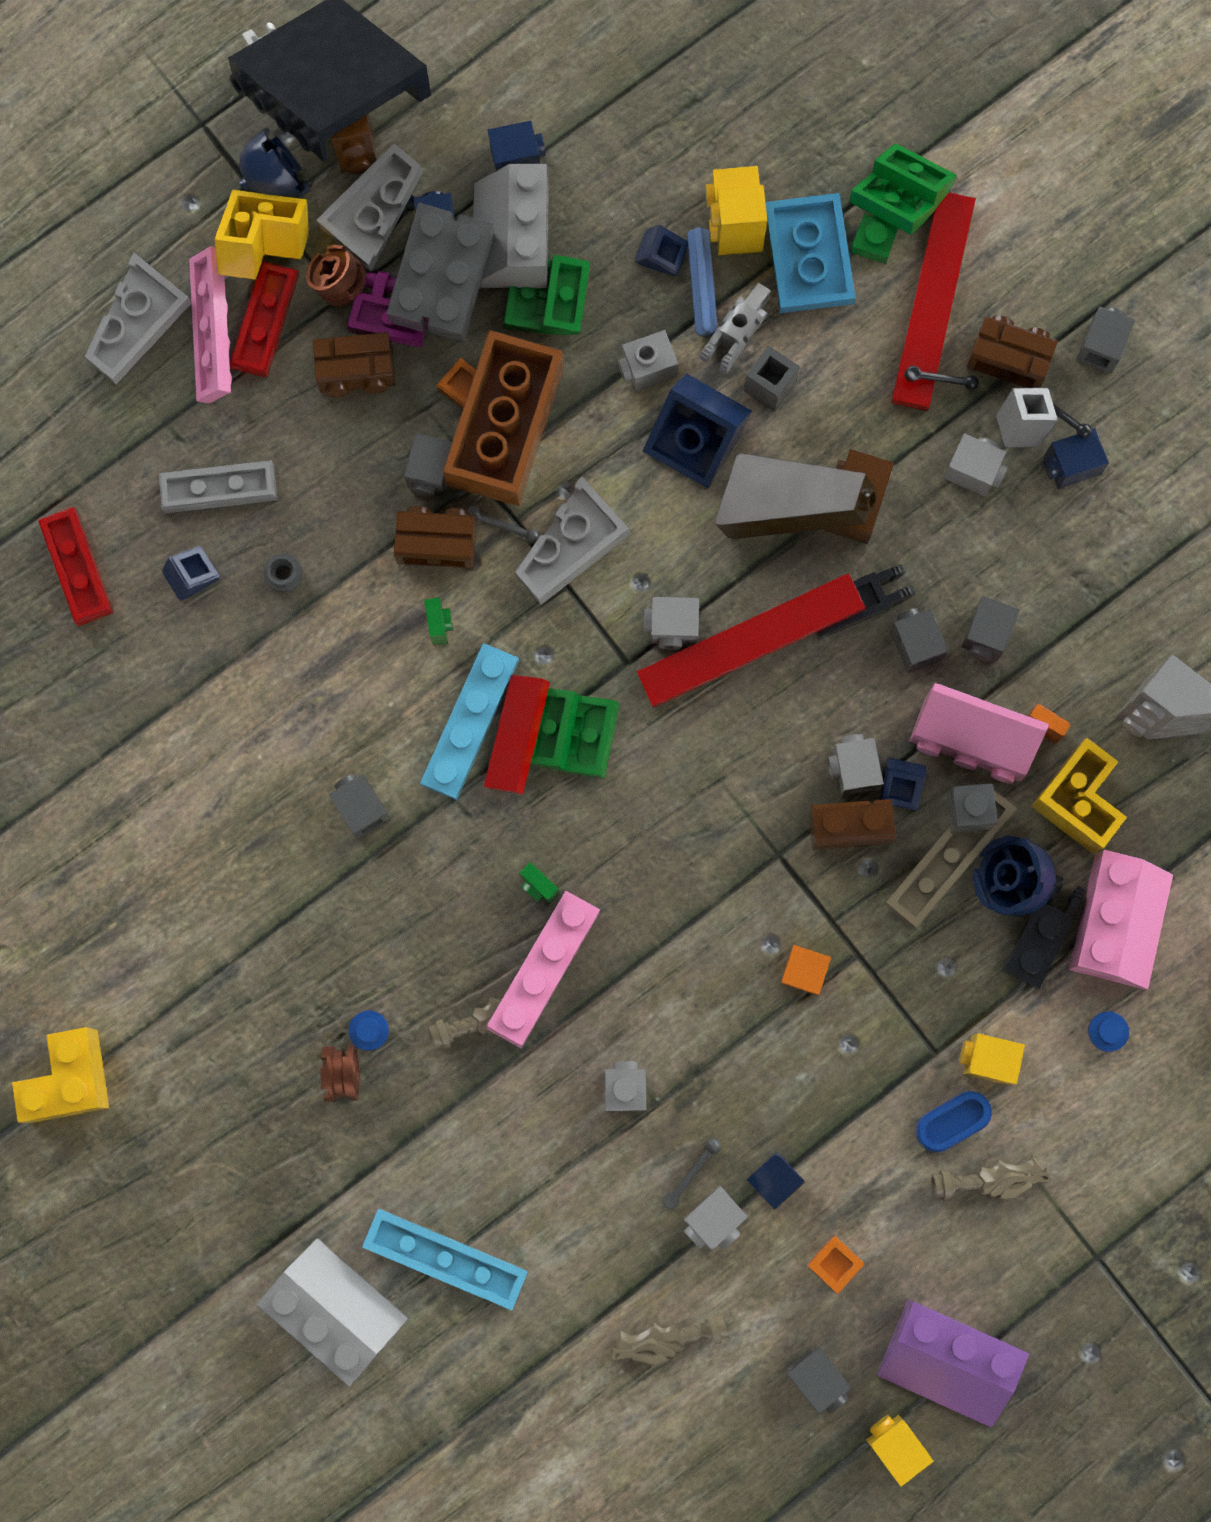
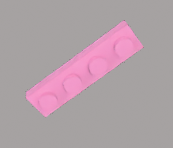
M212 246L189 259L196 401L208 404L231 393L232 383L229 366L230 340L227 329L226 276L218 275L216 249Z
M565 891L490 1019L487 1030L519 1048L523 1047L599 915L600 909Z

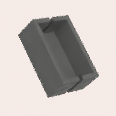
M418 203L387 311L390 322L424 332L426 325L423 317L428 318V328L431 335L464 344L495 236L493 223L459 214L458 221H454L451 211Z

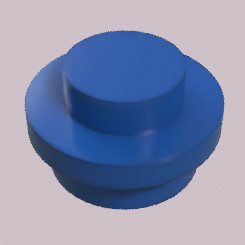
M367 1010L358 1013L349 1025V1037L352 1043L365 1051L380 1048L386 1042L389 1035V1026L386 1019L375 1011Z
M1111 1011L1102 1012L1090 1021L1088 1036L1091 1043L1097 1049L1113 1052L1121 1049L1128 1041L1129 1027L1121 1015Z

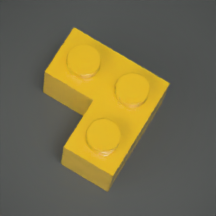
M758 166L714 169L712 184L705 185L706 204L707 207H710V242H717L718 256L763 252L767 213L764 185H760Z
M232 190L214 239L218 275L256 280L264 255L301 259L309 237L307 199Z
M1086 737L1074 749L1031 807L1093 855L1107 845L1127 818L1095 793L1117 765L1118 761Z
M84 1027L47 1034L52 1075L12 1082L18 1123H36L109 1109L97 1029Z

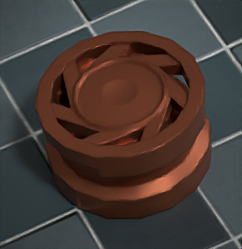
M335 244L327 246L328 251L323 255L319 252L315 255L307 268L306 280L308 285L329 305L338 307L348 304L359 295L366 283L367 273L365 266L353 257L345 247Z
M349 1045L346 1054L343 1049L336 1050L334 1046H323L321 1060L324 1061L320 1072L322 1090L327 1089V1094H323L324 1102H336L338 1098L349 1096L351 1101H358L360 1094V1066L357 1046Z

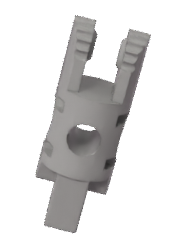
M757 283L746 299L739 296L699 354V359L708 362L721 344L729 350L727 355L723 357L719 371L726 375L766 318L768 313L762 309L769 300L770 290Z

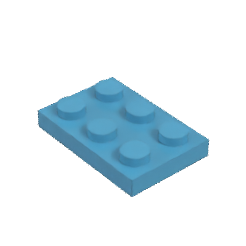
M840 193L765 202L767 231L780 313L855 304L856 297Z

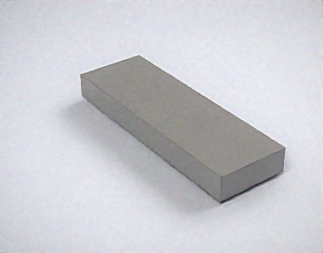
M272 460L159 473L161 509L164 514L277 501L275 468Z

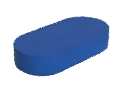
M963 1092L924 1114L918 1120L915 1127L916 1139L928 1151H945L985 1128L991 1119V1105L987 1098L978 1092Z

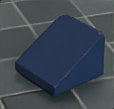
M660 224L645 231L635 262L641 266L677 276L688 247V241Z
M201 546L168 557L162 569L164 577L180 601L189 598L220 578Z
M887 758L879 800L891 799L892 806L917 811L926 778V766Z
M775 1152L746 1179L774 1210L805 1183L778 1152Z

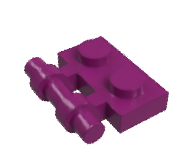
M378 271L377 274L366 272L367 276L364 287L372 288V294L360 292L354 299L347 325L349 332L360 335L389 332L392 342L422 348L429 319L423 317L426 325L424 332L391 323L387 315L391 299L385 297L388 292L393 293L397 278H393L391 273Z

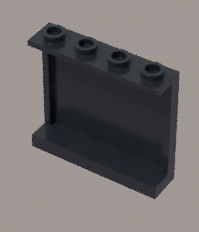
M325 0L228 57L232 72L230 82L239 95H245L249 98L260 113L268 114L276 121L278 127L284 133L289 132L298 140L305 151H312L323 162L328 160L325 146L326 139L404 91L418 102L431 96L427 65L344 0Z

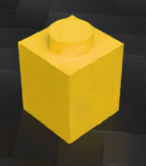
M976 1033L971 1036L970 1041H964L961 1049L959 1063L965 1065L963 1074L1009 1086L1017 1085L1025 1044Z
M887 1415L870 1428V1432L873 1435L867 1438L866 1441L900 1487L934 1462L899 1415L893 1419Z

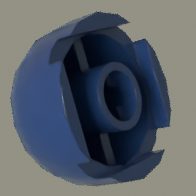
M264 128L244 145L240 153L239 169L244 177L239 181L242 189L247 192L300 199L311 191L308 179L303 183L300 182L296 173L302 170L301 166L277 135L270 140L268 138L270 129Z
M1007 835L994 839L979 855L983 859L979 869H974L975 893L982 905L987 909L995 911L997 914L1013 917L1033 914L1048 902L1054 892L1056 883L1054 864L1046 850L1031 840Z

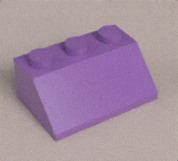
M907 1299L877 1376L992 1428L1014 1394L1029 1353Z

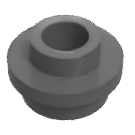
M289 554L273 556L268 560L264 568L266 583L277 592L292 591L300 584L303 577V570L299 561ZM286 568L290 570V576L287 579L281 580L277 578V574L281 569Z

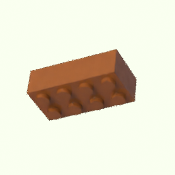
M489 330L443 470L447 486L520 506L563 373V351Z

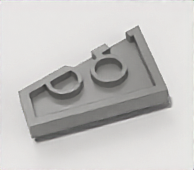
M393 144L316 220L319 228L339 245L345 247L353 257L372 272L423 173L420 164L397 145Z
M134 252L128 263L130 268L123 283L119 282L114 293L116 298L107 316H103L85 355L87 361L115 385L191 305L187 295Z
M582 476L575 484V490L566 504L562 503L556 512V518L544 535H540L515 572L519 581L540 605L631 535L629 528Z

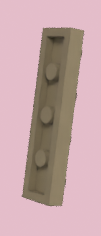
M995 790L998 823L989 831L951 834L949 827L884 903L913 929L920 925L1017 809Z

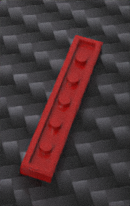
M948 192L934 210L891 400L892 404L923 411L929 410L935 381L918 379L915 382H909L905 379L904 372L910 366L915 365L923 372L937 374L976 198Z
M847 573L636 672L652 707L655 708L866 609L850 574Z

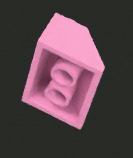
M934 683L924 699L909 742L917 744L916 749L924 754L938 757L939 753L954 758L953 762L962 768L976 770L977 767L991 771L990 776L1004 783L1013 784L1014 780L1020 782L1027 775L1049 724Z
M1103 850L1095 855L1069 970L1148 990L1173 874L1143 859L1108 850Z

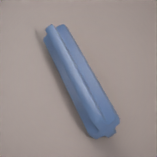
M697 227L690 230L687 234L695 332L698 336L710 337L718 328L710 233L708 229Z

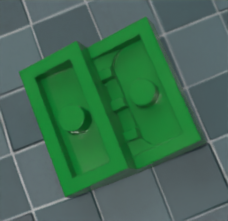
M894 143L874 160L872 173L851 190L849 202L912 235L942 202L956 182L957 175Z
M554 254L552 260L548 259L547 288H517V286H510L508 288L503 329L553 335H579L590 261Z
M549 688L530 765L605 779L620 703L612 699L581 696L575 691Z

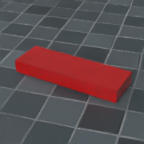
M262 261L229 363L231 369L268 378L299 278L298 270Z
M73 506L39 519L38 523L74 623L79 627L113 614L110 600L75 507Z
M511 675L484 783L485 788L523 795L548 694L549 681L543 678Z

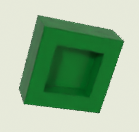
M864 214L853 242L851 253L886 264L899 228L880 218Z
M440 597L424 599L429 636L433 646L448 644L447 632L454 631L450 608L443 609Z
M531 862L519 872L520 877L525 881L520 887L535 902L538 903L543 898L550 904L560 894L559 888Z

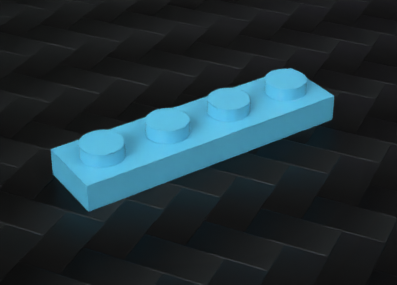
M485 643L482 644L422 777L421 786L457 801L508 688L510 677L514 674L519 663L518 657Z
M382 1209L377 1210L362 1248L509 1310H513L528 1274V1271Z

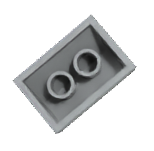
M508 164L474 183L473 218L493 223L495 233L480 288H509L510 286H517V288H547L549 200L547 164Z
M1172 654L1143 681L1117 716L1123 720L1122 725L1127 731L1137 737L1144 736L1146 739L1203 734L1211 728V684Z
M319 1238L283 1272L257 1303L263 1311L349 1387L359 1379L409 1319Z

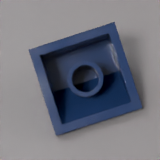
M686 373L670 389L643 452L708 489L736 445L752 410Z

